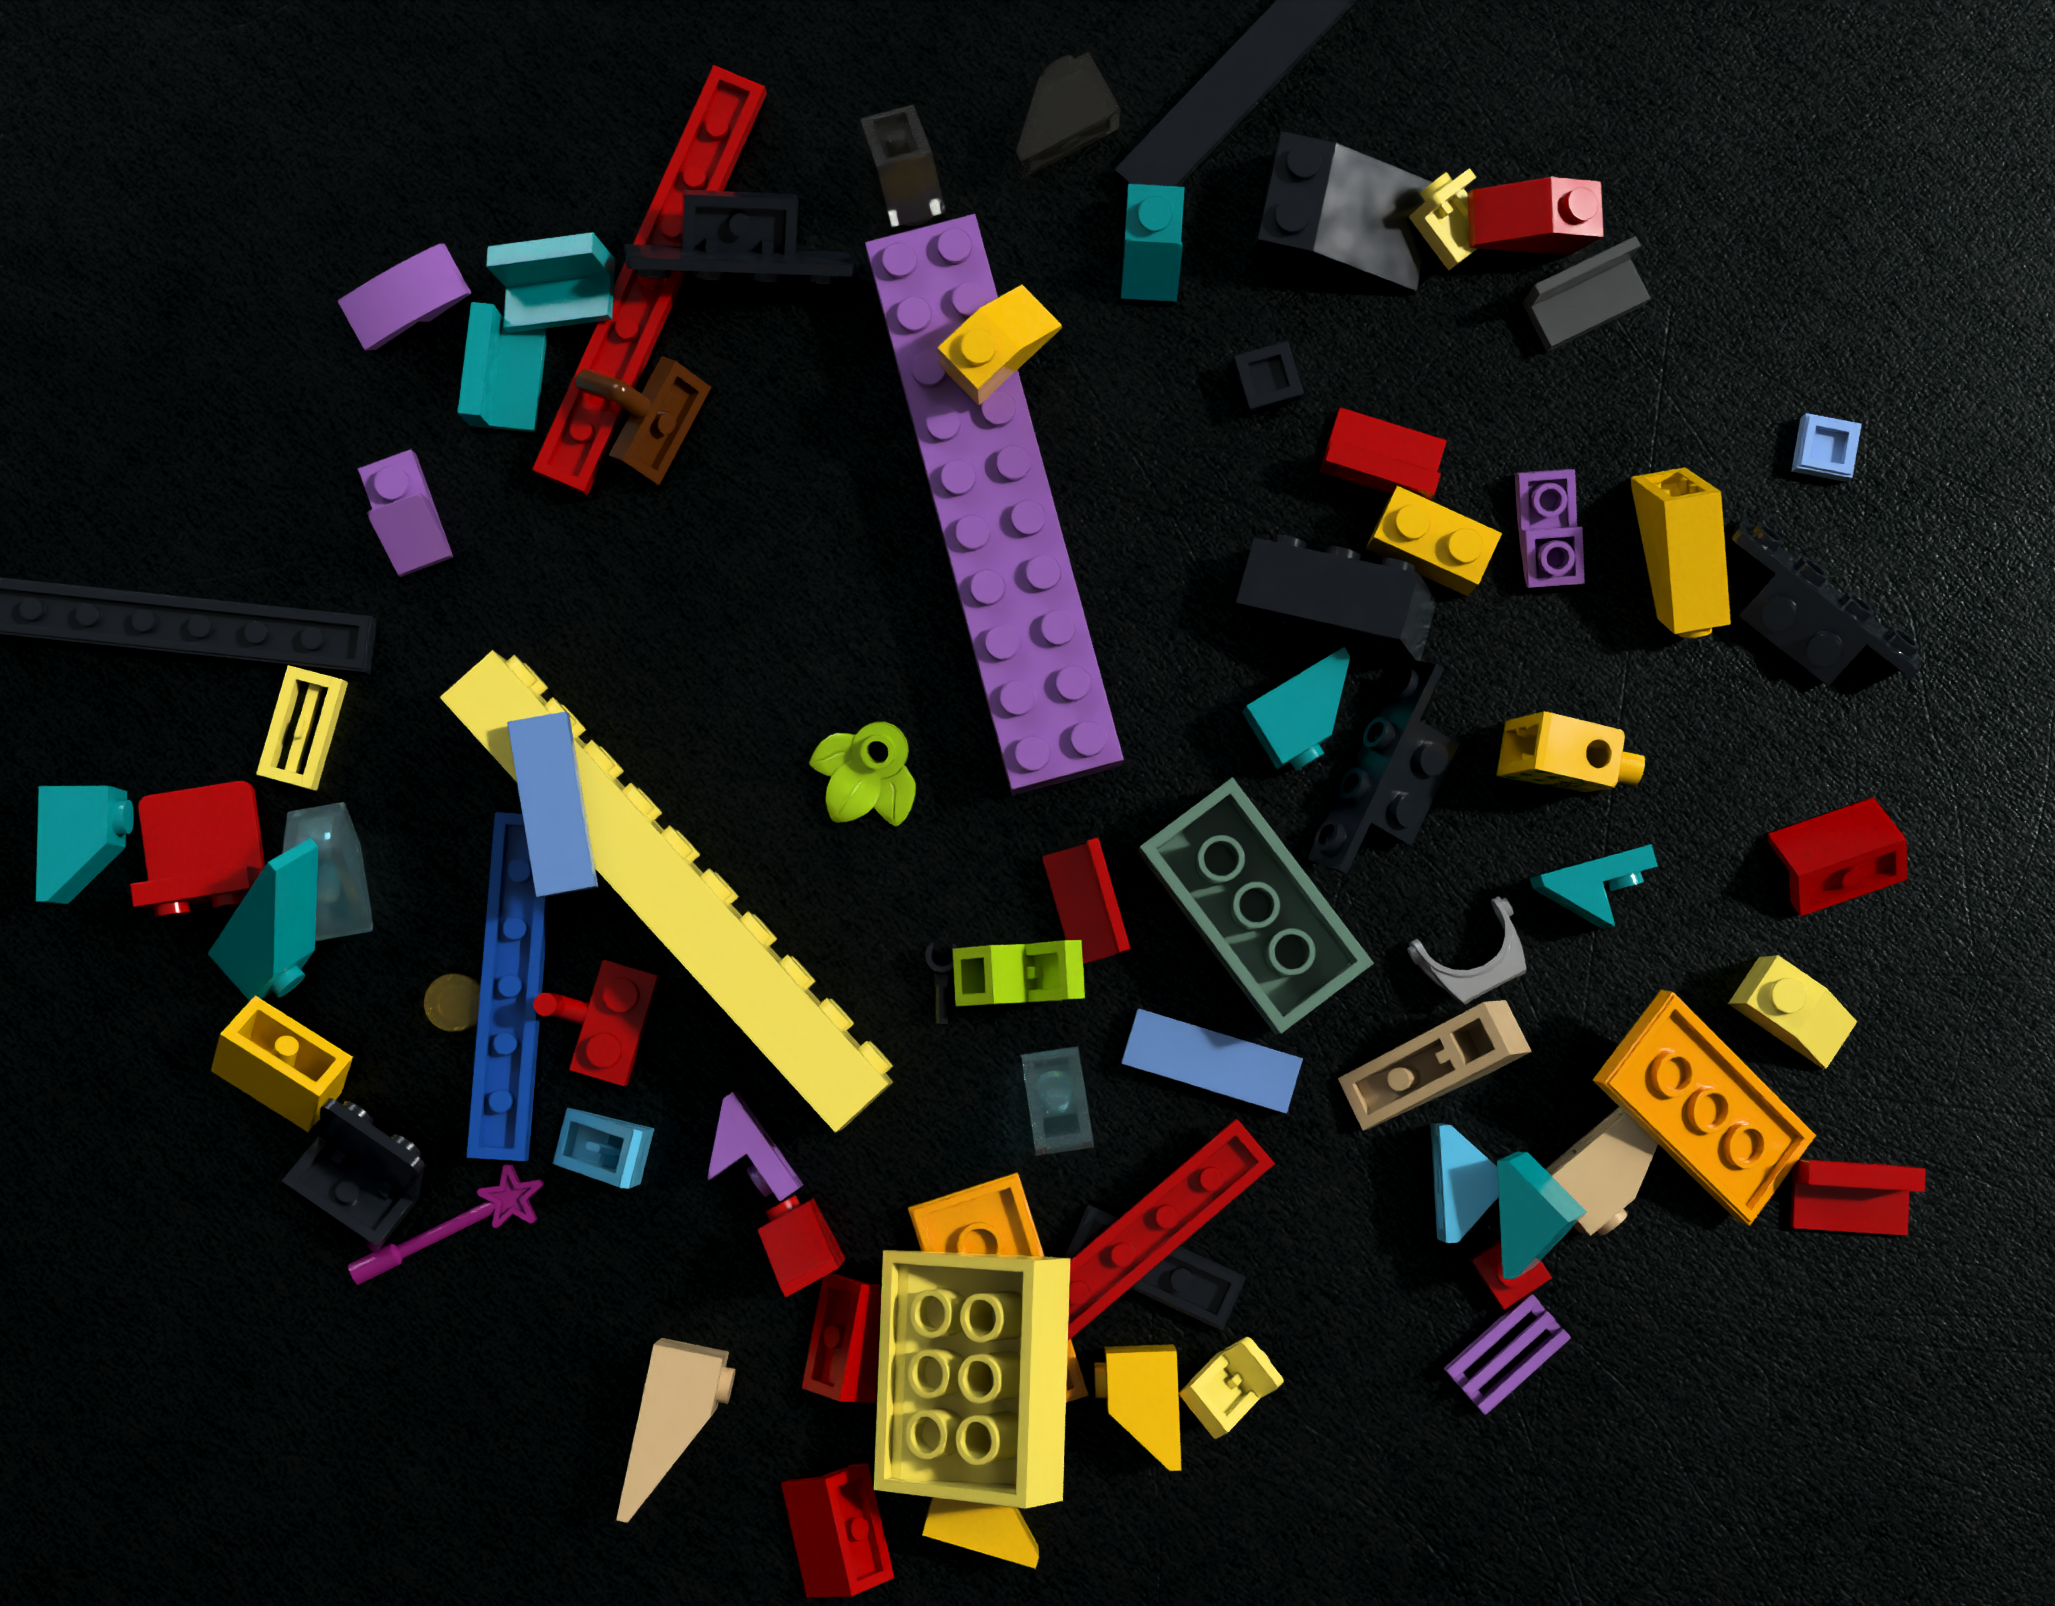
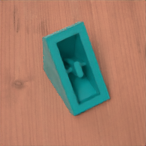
M1515 1152L1497 1161L1503 1279H1516L1534 1268L1587 1213L1528 1152Z

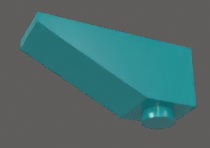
M311 837L266 864L208 952V955L249 1001L254 996L263 999L273 992L278 998L282 997L294 989L305 977L301 969L315 950L319 846Z

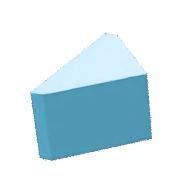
M567 1108L553 1164L620 1188L630 1189L641 1184L654 1128Z
M1443 1123L1430 1124L1437 1239L1445 1243H1458L1499 1197L1497 1166L1453 1126Z

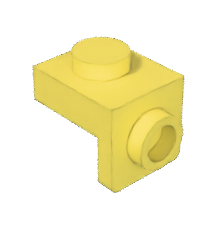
M1470 168L1454 180L1446 172L1419 193L1425 203L1409 216L1448 271L1477 250V248H1470L1468 196L1464 190L1476 178Z
M1245 1337L1217 1353L1178 1394L1212 1437L1217 1439L1227 1434L1260 1398L1277 1390L1284 1380L1271 1364L1268 1356L1258 1348L1251 1338Z

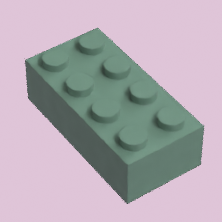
M1233 777L1141 845L1137 850V853L1274 1034H1282L1374 964Z

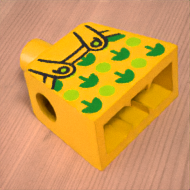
M1543 711L1505 721L1496 776L1575 791L1592 792L1615 788L1617 782L1637 785L1644 772L1645 756L1643 752L1623 748L1625 735L1621 729Z

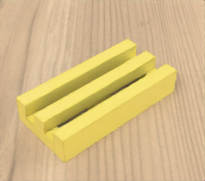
M288 665L256 773L257 775L317 791L348 682ZM302 681L310 684L297 723L285 770L277 768L301 683ZM323 687L328 688L304 774L301 775L298 773Z

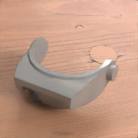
M1498 896L1491 900L1492 907L1505 931V938L1497 956L1483 966L1470 970H1453L1435 962L1417 938L1409 942L1410 947L1407 950L1414 964L1463 1006L1526 972L1522 945L1515 927L1509 916L1514 914L1513 909L1506 898L1501 900Z

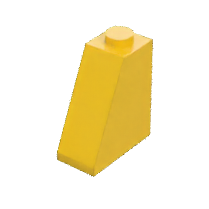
M1686 467L1631 477V488L1658 620L1674 634L1684 638L1703 637L1712 633L1713 627L1730 625L1721 491Z

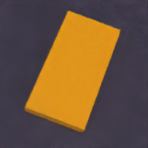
M1663 989L1659 991L1593 1079L1616 1104L1738 1222L1749 1226L1816 1137L1672 991Z
M1018 1172L908 1207L917 1239L923 1252L1045 1257ZM1071 1339L1068 1341L1066 1402L1088 1396Z

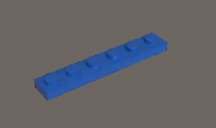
M495 812L467 1158L512 1161L529 1160L540 1015L534 1010L533 1003L535 998L542 993L550 896L536 897L523 814Z

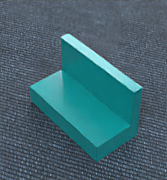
M593 232L488 246L487 268L506 287L503 328L508 333L612 320L615 258Z
M471 302L458 414L469 426L536 433L548 328L508 333L503 328L504 317L494 304Z

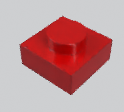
M1501 1238L1469 1258L1500 1308L1504 1310L1552 1279L1542 1261L1516 1279H1503Z

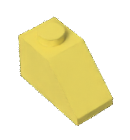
M1779 955L1759 957L1728 1003L1822 1069L1828 1067L1857 1023L1826 987Z

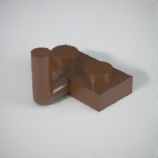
M661 356L642 393L624 381L589 369L580 371L576 377V386L580 391L612 401L630 413L609 456L644 480L660 485L705 401L711 386L677 361Z

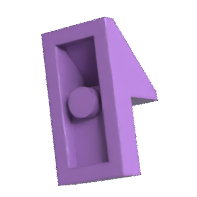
M411 449L358 468L372 510L367 512L369 520L400 577L453 558L417 455Z
M732 1092L723 1098L708 1180L715 1178L748 1155L753 1164L746 1170L754 1184L765 1197L774 1193L777 1199L781 1201L803 1186V1183L740 1092Z

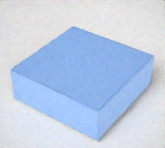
M1808 413L1800 418L1791 472L1843 482L1852 479L1861 424Z

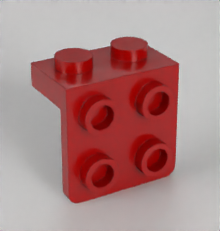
M235 781L143 797L139 802L138 808L148 881L130 884L133 907L154 910L155 918H167L190 914V905L212 901L213 909L239 906L265 867L254 787L245 781Z

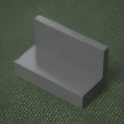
M1636 236L1533 286L1522 304L1547 352L1648 303L1651 297L1631 261L1633 255L1641 247Z

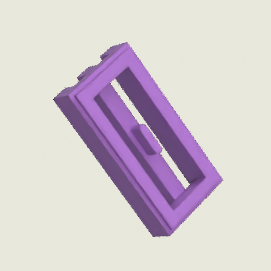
M1529 1293L1445 1366L1444 1370L1479 1410L1486 1415L1571 1337L1559 1326L1555 1318L1544 1309L1540 1301L1532 1293ZM1531 1311L1536 1319L1468 1379L1463 1371ZM1545 1329L1550 1333L1546 1339L1486 1393L1482 1395L1479 1392V1389Z

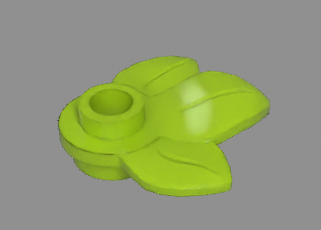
M873 722L861 728L857 734L835 733L830 735L817 746L809 764L816 771L831 777L827 786L826 804L830 817L834 822L840 823L855 820L867 814L873 807L886 821L894 826H899L907 818L915 799L916 783L905 766L909 748L906 737L899 728L887 722ZM880 741L887 746L888 757L886 760L878 761L871 756L869 748L872 742Z

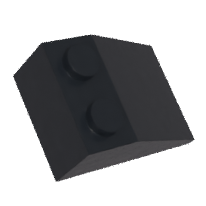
M1281 131L1274 154L1252 259L1415 294L1427 241L1410 220L1409 216L1425 203L1419 193L1432 182L1338 143Z

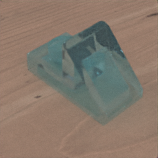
M1078 1047L1021 1055L1036 1156L1094 1147Z

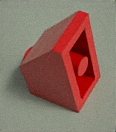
M1547 177L1473 189L1467 193L1470 248L1569 256L1603 237L1600 181Z
M794 1195L765 1211L770 1222L760 1227L758 1232L785 1298L837 1270L846 1258L814 1198L800 1204L797 1196Z

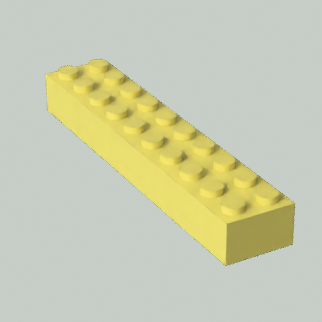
M492 650L440 697L442 701L516 782L517 778L507 722L565 711L569 713L595 869L835 1133L842 1130L893 1083L886 1074L893 1065L871 1041H866L861 1046L847 1031L854 1022L833 999L829 1000L826 998L821 1003L808 989L816 982L814 978L793 956L790 957L787 954L781 959L770 945L777 938L755 914L752 915L748 911L742 916L733 907L732 903L739 896L724 879L710 868L702 873L693 863L700 856L693 845L670 825L665 830L660 827L655 819L662 812L652 800L632 783L624 787L619 782L617 777L624 770L603 747H599L593 740L585 744L578 737L586 730L578 719L555 698L552 697L546 702L541 694L548 687L526 663L523 664L515 655L507 661Z

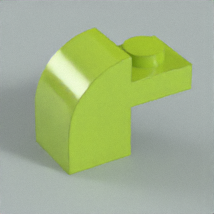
M1082 940L1016 945H987L952 949L956 1006L1032 1003L1085 998Z

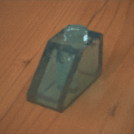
M345 802L288 812L282 854L310 837L319 846L315 940L319 941L372 931L373 921L361 844Z

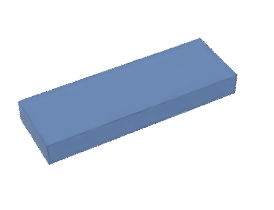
M565 711L507 722L536 897L543 898L598 888L569 713Z
M1137 1008L1121 1063L1287 1114L1303 1058Z

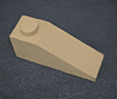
M1489 1001L1469 1009L1338 1078L1362 1130H1367L1477 1080L1532 1051L1507 1001Z
M1621 1107L1616 1109L1545 1169L1587 1211L1574 1227L1578 1232L1589 1236L1596 1231L1600 1236L1605 1235L1616 1228L1627 1217L1628 1214L1623 1208L1636 1198L1658 1146V1143Z
M661 1338L654 1344L617 1521L629 1522L717 1410L718 1402L728 1404L735 1377V1369L726 1367L728 1351Z

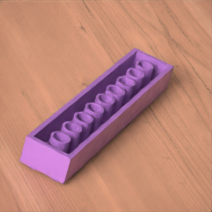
M972 214L865 242L870 268L1012 796L1121 767L1124 758L1018 370L978 406L939 365L937 347L980 307L998 298L976 215Z

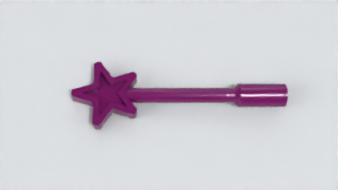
M507 1163L503 1165L499 1186L480 1188L477 1191L479 1196L488 1200L487 1202L399 1245L389 1244L379 1249L377 1253L372 1252L348 1264L349 1272L357 1285L362 1284L400 1265L403 1258L493 1214L492 1226L494 1228L501 1227L513 1214L530 1224L534 1223L537 1220V1216L529 1199L544 1186V1182L542 1180L520 1183L513 1165Z

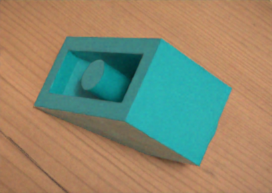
M1345 647L1248 704L1242 711V714L1277 770L1291 763L1294 770L1297 771L1325 754L1319 744L1326 741L1332 735L1350 660V655Z
M39 786L36 902L69 904L126 848V834L131 833L134 825V809L132 802L127 800V791L111 786Z

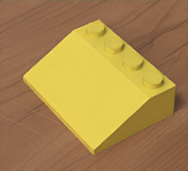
M883 1251L874 1490L1025 1509L1063 1501L1070 1258L950 1252Z

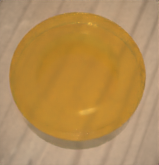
M447 974L439 977L429 986L425 994L424 1008L428 1019L436 1027L445 1031H463L471 1028L478 1022L480 985L474 979L460 974Z

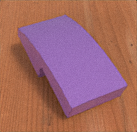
M438 244L369 280L339 299L338 303L364 350H377L417 322H430L472 293L445 244Z
M1575 469L1515 473L1518 530L1526 587L1585 584L1583 528L1577 526Z

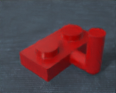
M603 960L590 1003L553 993H541L535 998L533 1006L539 1015L552 1016L583 1025L569 1070L621 1086L628 1085L661 976Z

